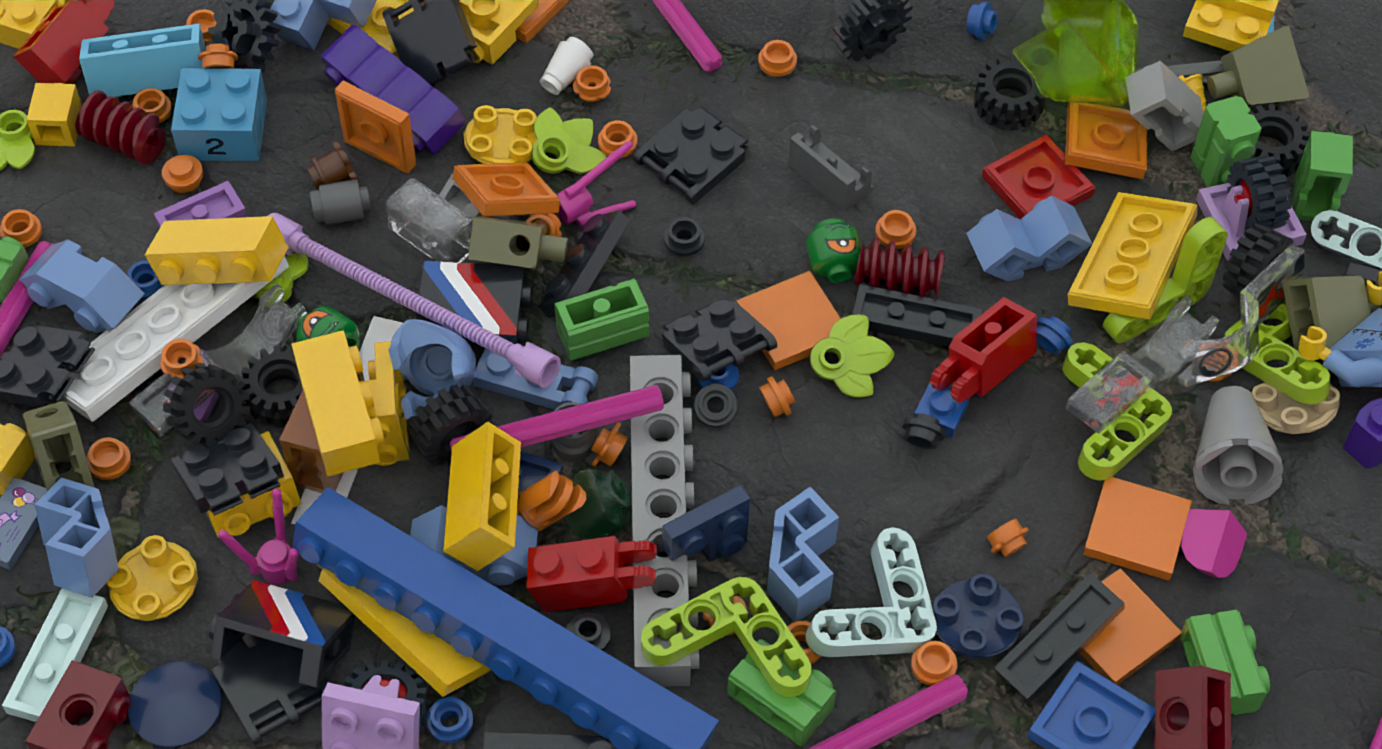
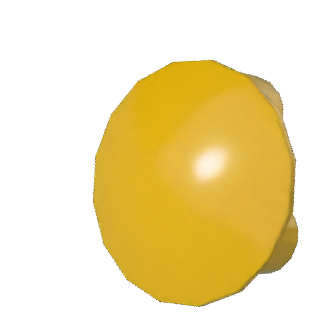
M489 105L480 106L474 111V118L465 129V148L471 157L482 164L528 162L532 159V149L537 141L534 133V123L537 116L530 109H495Z
M153 535L145 538L141 545L127 552L119 560L118 571L106 583L109 587L110 599L119 612L131 619L152 621L168 617L185 605L193 595L197 584V566L186 549L175 543L166 542L161 536Z

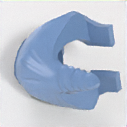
M410 319L405 321L392 337L391 346L388 350L393 369H401L404 381L409 380L420 392L432 396L434 399L438 397V391L443 388L449 392L452 385H458L459 388L462 384L468 387L471 385L475 376L474 372L476 371V358L470 344L461 335L431 322ZM411 390L401 398L405 419H410L411 416H418L415 410L419 405L425 407L427 405L425 400L428 397L415 394Z

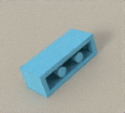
M199 23L83 39L79 60L89 95L94 91L101 90L107 94V97L115 96L119 99L124 95L137 94L147 88H155L160 91L178 88L181 68H202V60H198V55L205 51L206 46Z

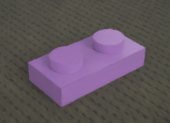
M229 181L153 213L159 229L164 221L247 217L246 209Z

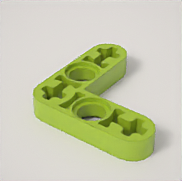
M1213 217L1204 218L1196 223L1184 238L1173 276L1168 279L1151 319L1110 313L1103 322L1105 331L1116 343H1124L1202 299L1212 285L1228 238V232Z
M1286 300L1270 315L1268 313L1260 320H1257V308H1255L1226 331L1225 343H1229L1235 348L1236 353L1234 357L1236 358V365L1302 404H1318L1329 396L1330 373L1328 369L1315 360L1302 358L1298 350L1283 342L1292 335ZM1271 318L1283 321L1278 326H1267L1262 322ZM1259 323V344L1250 356V337ZM1274 359L1283 360L1288 363L1280 368L1266 365L1268 361Z
M1083 342L1076 343L1069 348L1062 370L1070 381L1099 401L1104 399L1109 392L1106 390L1098 394H1090V392L1101 385L1102 382L1099 380L1117 364H1120L1096 346ZM1142 381L1143 386L1135 396L1139 399L1118 418L1113 417L1109 420L1108 423L1102 426L1084 443L1078 457V466L1082 473L1094 480H1107L1113 477L1157 438L1166 428L1172 415V407L1166 398ZM1150 412L1154 413L1145 420V423L1140 420L1143 413L1146 415ZM1115 431H1128L1135 437L1136 441H1123L1116 436ZM1106 448L1110 451L1107 459L1096 460L1104 454Z
M747 577L733 578L651 620L644 626L641 632V652L643 657L649 663L656 666L673 664L716 640L735 632L771 688L777 694L784 697H795L805 692L810 684L811 663L809 658L761 587L754 580ZM739 594L743 599L750 597L749 609L753 615L751 619L748 620V612L742 603L733 604L734 595ZM705 612L714 618L715 623L707 630H697L690 625L689 619L695 613ZM677 624L681 625L682 632L677 633ZM768 627L773 629L779 638L772 645L762 646L753 639L752 635L757 629ZM659 635L663 640L670 638V647L664 649L660 644L654 645V637ZM783 651V661L788 669L791 671L799 669L797 680H793L789 675L781 677L782 663L778 656Z

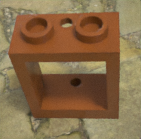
M357 372L358 381H364L363 372ZM302 391L279 439L286 465L296 487L323 493L327 487L336 491L343 473L327 477L304 391Z

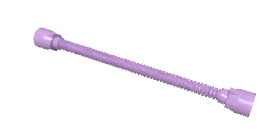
M279 213L268 215L274 217L289 247L286 252L287 255H292L293 251L298 254L303 253L447 329L468 338L474 343L506 358L508 363L515 366L514 373L542 388L548 387L557 377L561 365V360L558 356L530 342H526L525 346L513 344L311 240L308 235L302 232V225Z

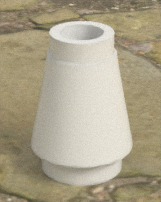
M569 37L566 41H561L543 77L540 79V84L549 93L558 95L576 79L579 70L586 66H591L590 60L593 58V52L578 38Z

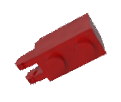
M71 0L63 6L53 8L15 53L13 58L39 83L71 84L82 71L79 68L82 40L103 37L109 28L103 22L111 14L110 12L113 11L115 2L113 0Z
M1003 297L954 336L949 346V357L939 367L937 366L934 369L929 383L934 389L942 391L946 386L955 382L952 385L950 395L958 403H963V401H966L967 398L974 394L983 397L1036 353L1037 315Z
M615 536L531 547L528 548L526 588L545 613L621 603L628 597L629 589H637L655 584L656 570L645 565L629 567V564L643 563V561L648 562L656 559L657 545L645 540L619 543Z

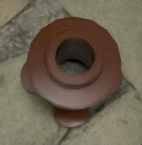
M338 141L332 143L333 151L317 159L314 156L310 157L313 165L306 169L317 190L319 185L342 182L348 179H358L344 149H342Z

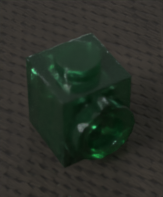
M590 467L573 476V487L578 484L586 492V501L582 507L564 517L572 535L585 540L610 537L632 523L627 509L632 501L630 492L613 470L603 473Z

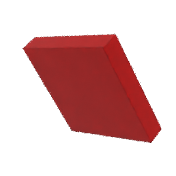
M1047 134L983 167L982 171L983 179L1019 219H1022L1031 212L1038 202L1050 196L1076 206L1094 196L1096 188L1077 166L1065 164L1064 152Z

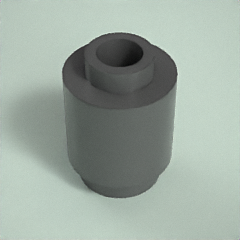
M358 179L319 185L318 190L310 191L315 223L325 222L326 225L362 220L364 219L363 211L371 210L367 186L359 187Z

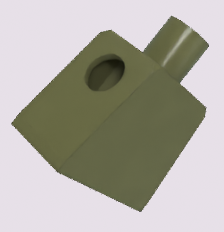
M1289 25L1270 32L1222 56L1221 63L1224 72L1208 76L1207 78L1208 90L1213 99L1231 94V97H1242L1249 108H1255V106L1259 105L1265 107L1268 104H1291L1310 97Z
M481 215L473 218L468 259L535 269L541 266L542 259L565 263L568 238L546 235L547 225L495 216L484 217ZM519 236L528 238L530 242L528 251L518 248L517 239Z
M1361 276L1311 277L1282 281L1294 349L1298 351L1300 336L1304 335L1307 337L1310 326L1320 327L1327 333L1325 347L1329 349L1375 310L1381 308V305H1374L1368 301L1365 281Z
M60 401L22 414L46 490L48 491L60 478L94 487L78 427L67 402ZM60 462H70L72 468L65 473L59 474L55 465Z

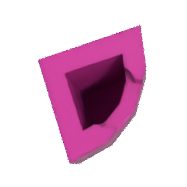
M1190 509L1185 523L1181 547L1186 560L1200 572L1216 578L1228 577L1235 570L1241 557L1247 532L1230 510Z

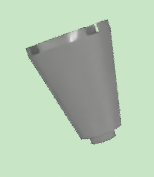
M1227 386L1217 390L1212 395L1193 466L1196 488L1206 498L1219 504L1229 505V499H1244V505L1254 504L1270 497L1282 483L1283 461L1252 393L1239 386Z

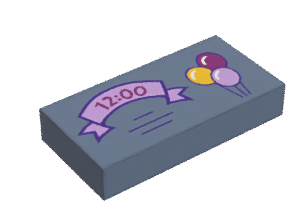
M13 477L0 498V566L9 570L13 569L39 526L34 504L47 492L44 487Z

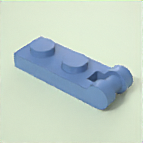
M485 348L474 372L473 386L555 410L564 403H588L589 401L586 396L588 392L594 390L599 377L595 371L587 367L581 366L575 369L560 365L559 373L552 384L542 388L514 373L515 366L508 363L506 358ZM563 386L571 388V390L566 392L561 391Z

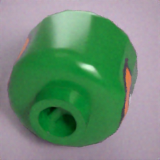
M835 218L816 224L806 240L811 270L816 276L828 279L832 283H841L849 280L852 277V273L857 271L861 252L857 230L854 226L845 223L844 220Z
M320 306L305 314L298 323L296 342L344 330L348 347L357 345L358 350L360 347L359 330L356 323L330 306Z

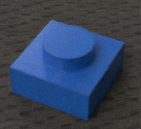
M929 383L914 412V416L917 413H922L937 418L940 421L939 426L946 431L945 435L952 438L968 407L970 398H967L963 403H958L952 399L950 388L946 387L942 391H938Z

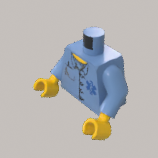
M1382 271L1378 272L1377 281L1379 287L1373 285L1370 280H1367L1366 283L1368 301L1374 305H1382ZM1382 308L1375 310L1329 349L1325 347L1327 333L1320 327L1310 326L1307 337L1304 335L1300 336L1298 347L1300 356L1306 360H1323V366L1337 376L1340 386L1357 388L1382 387Z

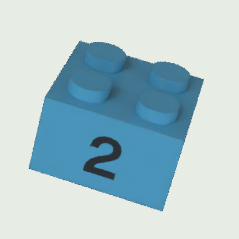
M181 68L171 127L178 155H190L199 161H259L267 107V96L261 69Z

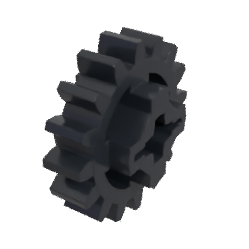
M232 0V3L224 1L222 3L224 12L221 15L217 13L213 15L217 24L215 27L208 28V32L213 35V40L207 43V45H228L229 50L235 52L238 56V59L234 62V69H261V73H264L266 71L264 61L266 59L273 61L275 57L271 53V49L280 45V42L274 39V34L281 30V26L273 24L278 13L270 10L271 3L265 0Z
M855 0L854 3L850 2L848 4L850 11L847 14L839 15L838 19L842 23L833 28L836 34L833 41L848 60L852 57L858 62L863 56L869 60L877 50L881 54L884 53L888 47L897 42L895 36L907 30L903 24L912 20L909 12L913 9V6L909 3V0Z

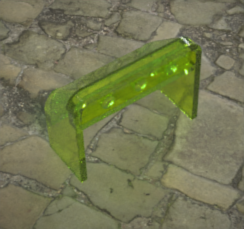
M1044 0V12L1041 14V18L1047 29L1013 49L1014 56L1035 79L1040 93L1046 98L1050 97L1054 101L1113 106H1121L1129 102L1125 77L1137 72L1138 24L1133 12L1125 1Z

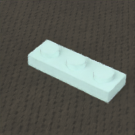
M64 588L61 589L2 704L7 714L37 722L71 660L81 662L108 608L105 598L96 595L91 598Z

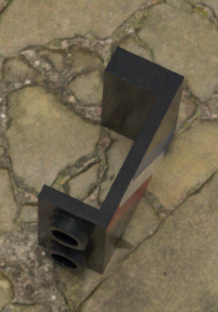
M424 261L420 296L513 344L526 343L528 341L529 318L523 317L524 308L532 307L533 284L526 283L524 267ZM416 313V319L424 320L442 326L426 318L425 316Z
M254 580L240 594H236L231 603L222 612H217L214 615L209 628V638L213 639L211 658L221 660L246 633L303 649L299 683L317 688L350 650L355 615L345 605Z

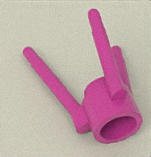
M627 141L620 148L616 149L575 184L556 194L561 200L557 215L565 224L569 225L576 220L579 226L583 227L596 214H606L618 210L623 212L636 207V202L631 200L590 212L589 207L594 202L591 194L586 189L588 184L633 147L631 141Z
M278 488L272 491L276 537L275 540H270L263 544L258 551L257 557L254 558L227 531L220 530L218 532L219 538L248 565L252 575L261 573L264 580L276 585L298 579L296 569L298 550L291 549L288 545L282 494Z

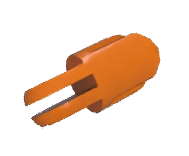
M554 471L518 493L517 514L524 517L531 526L538 528V532L582 507L586 501V492L578 484L573 487L572 480L566 476L559 475L558 471Z

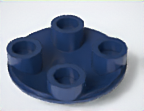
M977 574L972 579L956 582L944 589L933 602L937 636L951 650L963 656L989 658L999 655L1011 648L1020 636L1024 621L1021 608L1014 596L998 585L996 580L990 575Z
M174 661L151 669L139 679L129 697L131 705L128 709V716L133 729L141 738L153 744L157 749H175L192 743L216 726L222 718V694L217 680L207 669L191 662Z

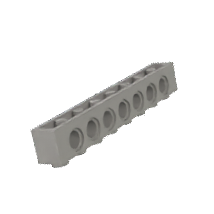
M681 355L630 356V391L657 385L662 392L664 402H667L661 411L631 418L633 541H650L657 545V553L664 551L662 548L663 525L685 514L686 509H694V482H685V471H693V445H684V434H692L691 408H683V397H691L690 372H682ZM657 438H667V439H669V440H668V441H664V442H659V441H656L655 439H657ZM658 475L670 476V478L663 480L655 477ZM658 513H669L672 516L659 518L655 515ZM685 554L673 561L669 557L663 558L656 555V559H652V561L633 564L635 567L645 565L656 570L655 584L633 589L635 671L662 687L690 686L691 669H699V650L666 666H656L649 663L641 652V632L644 626L651 620L690 601L688 587H697L696 560H687ZM660 591H670L675 595L669 598H662L656 594ZM695 613L689 619V623L693 628H698V613ZM677 624V633L682 632L681 625ZM655 636L654 645L660 644L664 649L669 648L670 639L663 640Z

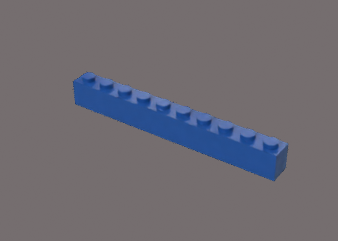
M327 487L296 521L292 549H297L303 559L310 563H317L334 573L344 584L355 586L370 595L382 607L394 610L413 621L420 630L432 633L451 644L461 655L472 657L489 667L499 678L507 681L510 680L527 690L537 701L547 705L550 704L571 717L580 727L591 729L611 741L617 749H707L719 722L718 719L331 488Z

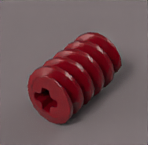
M101 90L94 91L89 95L79 111L75 122V130L78 135H82L89 141H96L99 145L109 147L114 152L122 153L130 159H136L143 165L150 164L156 160L166 142V132L163 128H159L160 120L156 114L146 115L144 109L140 107L133 109L130 103H120L117 97H107V94Z
M874 237L869 247H865L864 242L862 244L855 286L863 285L866 278L870 277L872 287L879 288L883 280H886L887 290L895 291L901 283L903 293L912 294L914 289L919 287L920 296L928 298L931 291L935 290L937 300L945 264L944 250H939L934 260H930L928 247H923L918 256L914 257L911 244L907 243L901 254L897 253L894 240L889 242L885 250H881L879 237Z

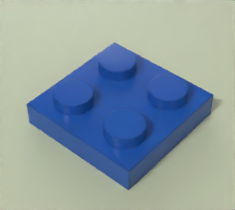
M1076 661L1030 728L1027 738L1045 749H1134L1155 718L1156 709Z

